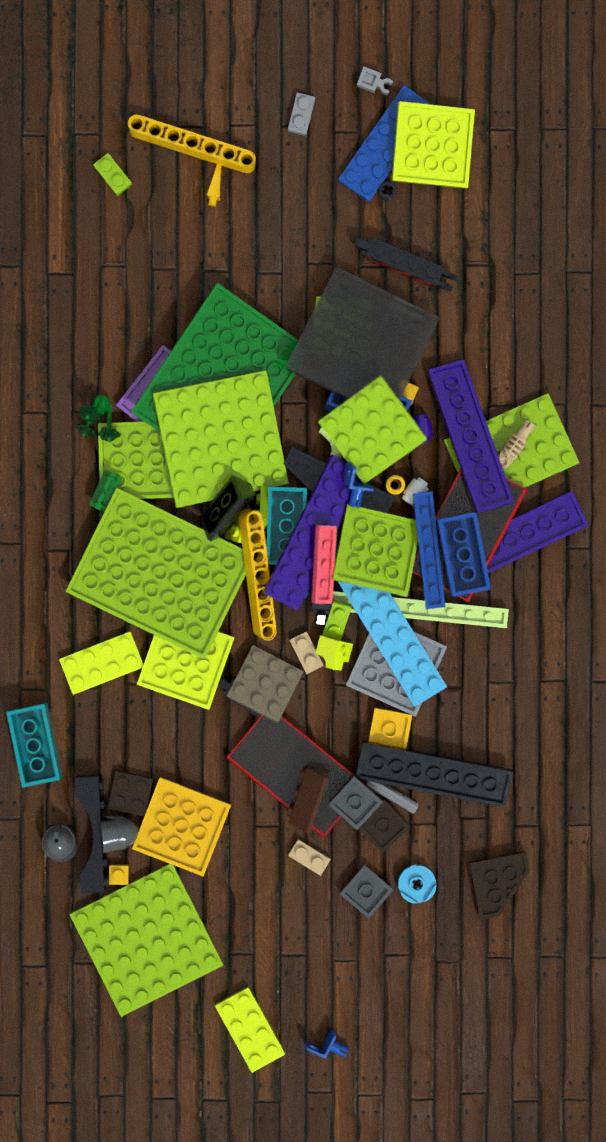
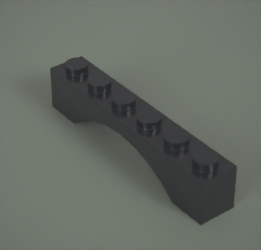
M100 774L79 775L75 778L76 798L87 811L93 829L91 855L85 868L80 873L81 893L104 892L106 887L109 886V875H105V867H108V856H104L101 831V823L106 822V818L102 817V810H105V798L101 797V791H104V779H101Z

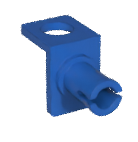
M348 462L344 484L349 489H352L348 505L360 508L363 492H373L374 488L369 483L355 482L356 466L352 462Z
M332 1028L321 1048L306 1041L303 1043L307 1051L325 1059L330 1051L343 1058L347 1055L345 1052L348 1053L349 1046L335 1041L337 1034Z

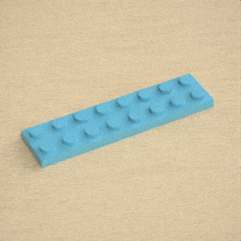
M338 581L414 707L447 688L390 593Z

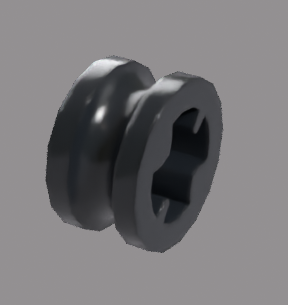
M384 182L379 188V196L385 201L392 200L396 195V187L391 182ZM384 187L393 190L390 196L383 194Z

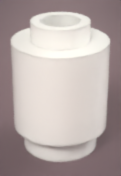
M419 477L417 480L413 478L404 490L402 499L414 507L413 493L427 492L429 490L426 487L428 483Z

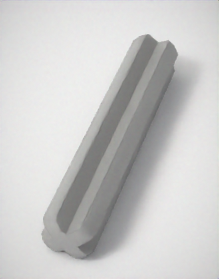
M367 781V787L407 811L415 813L418 809V803L388 785Z

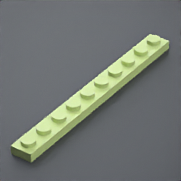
M333 591V599L351 604L344 592ZM393 597L405 618L507 628L509 609L445 603V607L426 609L425 600ZM352 606L350 612L356 613L355 609Z

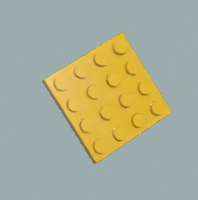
M160 777L132 849L204 877L231 804Z

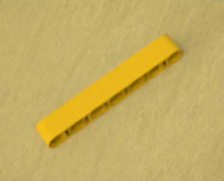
M133 115L128 120L129 132L134 138L220 164L243 173H251L255 169L256 158L254 153L249 150L141 115ZM134 124L142 125L140 129L132 128ZM159 130L160 133L158 135H152L151 131ZM175 135L178 137V139L176 141L169 140V137ZM191 141L197 143L194 147H189L187 144ZM209 147L215 149L213 153H208L205 150ZM226 153L233 154V157L231 159H226L224 155ZM244 159H249L252 161V163L249 165H245L242 163V161Z
M245 508L239 514V524L253 631L256 636L264 640H272L276 635L273 598L263 593L270 579L263 518L260 512ZM252 514L253 519L251 522H249L248 518ZM255 533V538L251 541V536ZM257 552V558L254 560L253 556ZM260 571L259 577L256 578V573ZM262 589V594L258 597V593ZM264 608V613L260 615L261 610ZM267 627L266 632L263 634V629Z

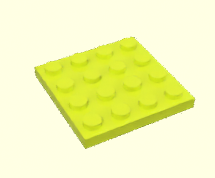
M399 101L392 181L468 188L475 109Z
M218 631L206 658L203 659L154 635L137 685L209 710L235 637Z

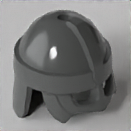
M105 816L108 820L101 823L103 853L125 850L135 842L138 835V824L123 816Z
M60 823L50 827L44 833L42 849L48 858L62 863L69 861L76 855L78 845L76 844L75 831L72 828Z

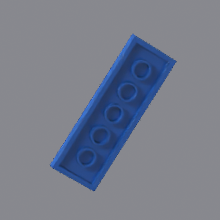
M405 85L338 179L341 184L368 203L393 169L398 102L432 105Z

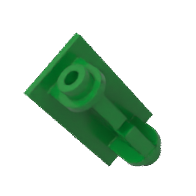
M104 470L89 505L105 512L116 488L119 487L122 477Z

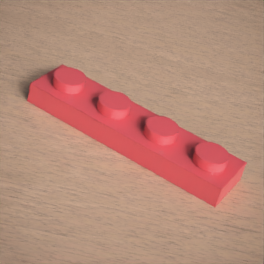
M316 525L312 603L332 604L334 579L332 578L335 567L337 526Z

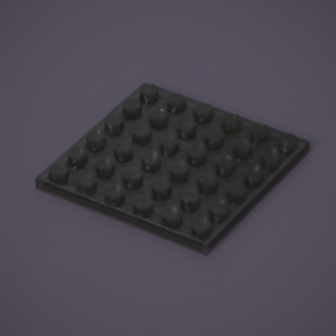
M335 267L285 369L346 399L351 398L382 375L400 400L440 317Z

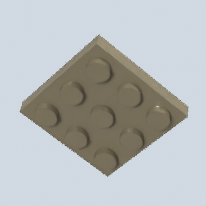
M253 645L226 697L278 723L304 671Z

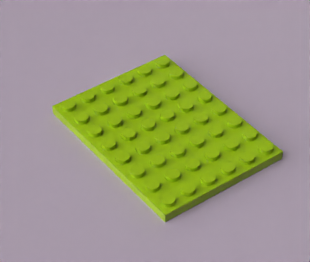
M116 488L65 592L205 659L246 576L243 549L221 538L209 541L203 529Z

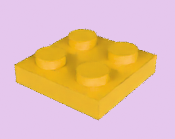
M374 707L368 741L406 749L412 715Z

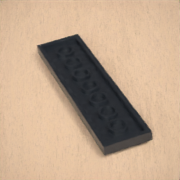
M363 740L355 776L360 780L505 807L514 771L513 769Z

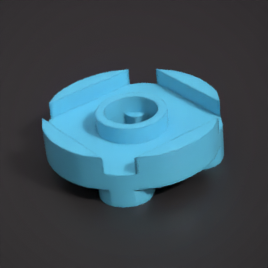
M411 864L400 873L398 888L402 897L408 902H426L432 898L436 891V879L428 867ZM420 879L422 886L416 887V889L413 888V880L417 881Z

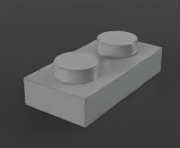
M301 93L296 94L288 132L303 136L307 135L315 97Z

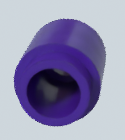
M428 414L414 416L413 419L427 437V440L423 443L430 442V438H433L434 435L431 419L428 418Z

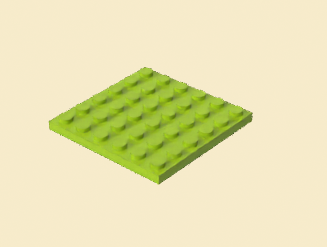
M267 370L152 393L176 508L212 501L232 475L251 483L254 491L261 490V486L277 487L289 484Z
M167 864L69 914L121 1017L224 966L175 865Z

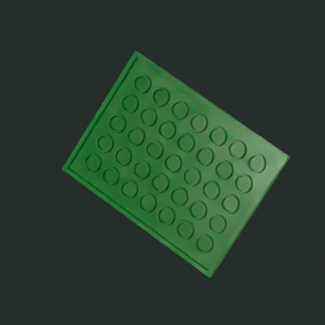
M216 283L131 410V413L160 432L152 393L267 370L273 406H275L312 349L226 288Z

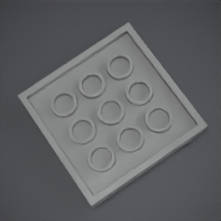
M414 632L435 668L438 669L447 646ZM368 634L346 686L416 717L422 703L416 707L413 706L371 635Z

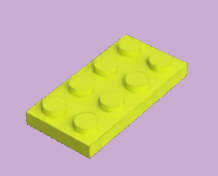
M131 631L59 659L73 695L141 669L144 665Z
M249 986L215 1004L218 1013L252 1073L285 1055L281 1043Z

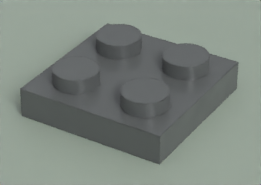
M354 775L328 805L358 830L383 803V800Z
M363 864L340 891V895L369 919L394 889L368 866Z

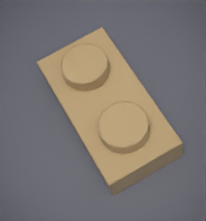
M307 631L290 639L306 674L324 666L319 655L315 654L316 649Z
M297 839L288 854L289 857L320 876L331 858L300 839Z

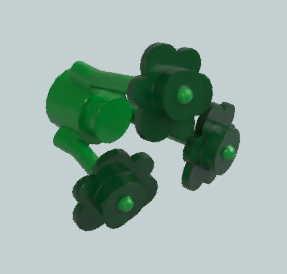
M97 395L92 406L84 404L79 409L81 418L87 421L86 426L82 424L75 426L79 434L84 437L96 436V433L89 427L91 423L100 419V415H104L107 412V428H103L98 432V436H100V439L108 442L120 437V433L116 429H111L113 406L109 405L110 399L108 397Z

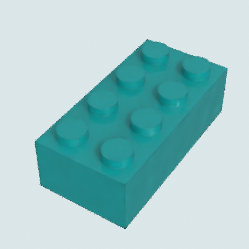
M268 487L266 544L268 564L277 565L307 504V488Z
M48 702L7 711L22 788L63 778Z

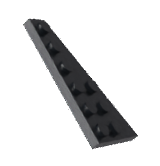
M291 447L284 465L313 492L326 463ZM372 486L374 488L373 492H363L361 507L388 513L395 499L394 496Z

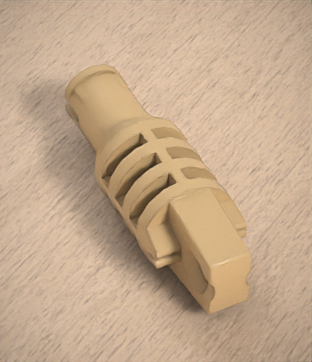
M525 419L518 432L512 434L502 448L499 460L504 470L519 456L527 444V437L536 427L532 422L530 424L529 420Z

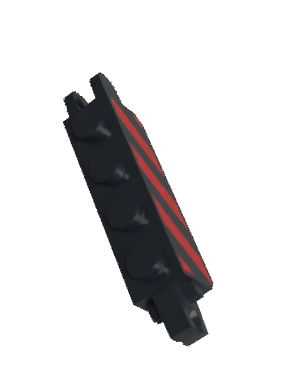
M358 238L354 246L363 251L362 255L366 257V260L432 288L439 287L451 292L453 287L441 282L440 278L444 276L456 281L458 277L444 270L445 267L376 238H373V240L368 238V241Z

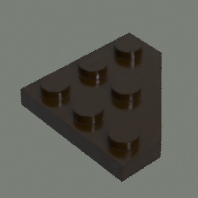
M525 851L469 862L480 920L500 916L507 902L513 897L519 888L518 886L530 870Z

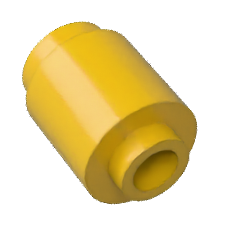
M398 475L389 477L385 482V489L391 495H398L405 488L404 479ZM392 482H396L398 484L397 489H392Z

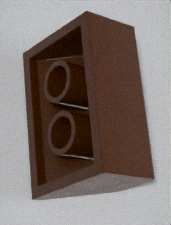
M307 765L306 770L302 769L299 780H302L300 788L296 787L293 798L296 799L294 806L290 805L287 816L290 817L289 823L308 834L311 832L329 779L328 771L311 765Z

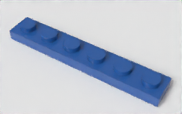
M433 491L413 493L425 608L445 607Z

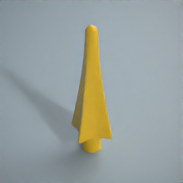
M220 164L216 165L207 192L208 205L212 207L216 206L217 200L220 201L222 166Z

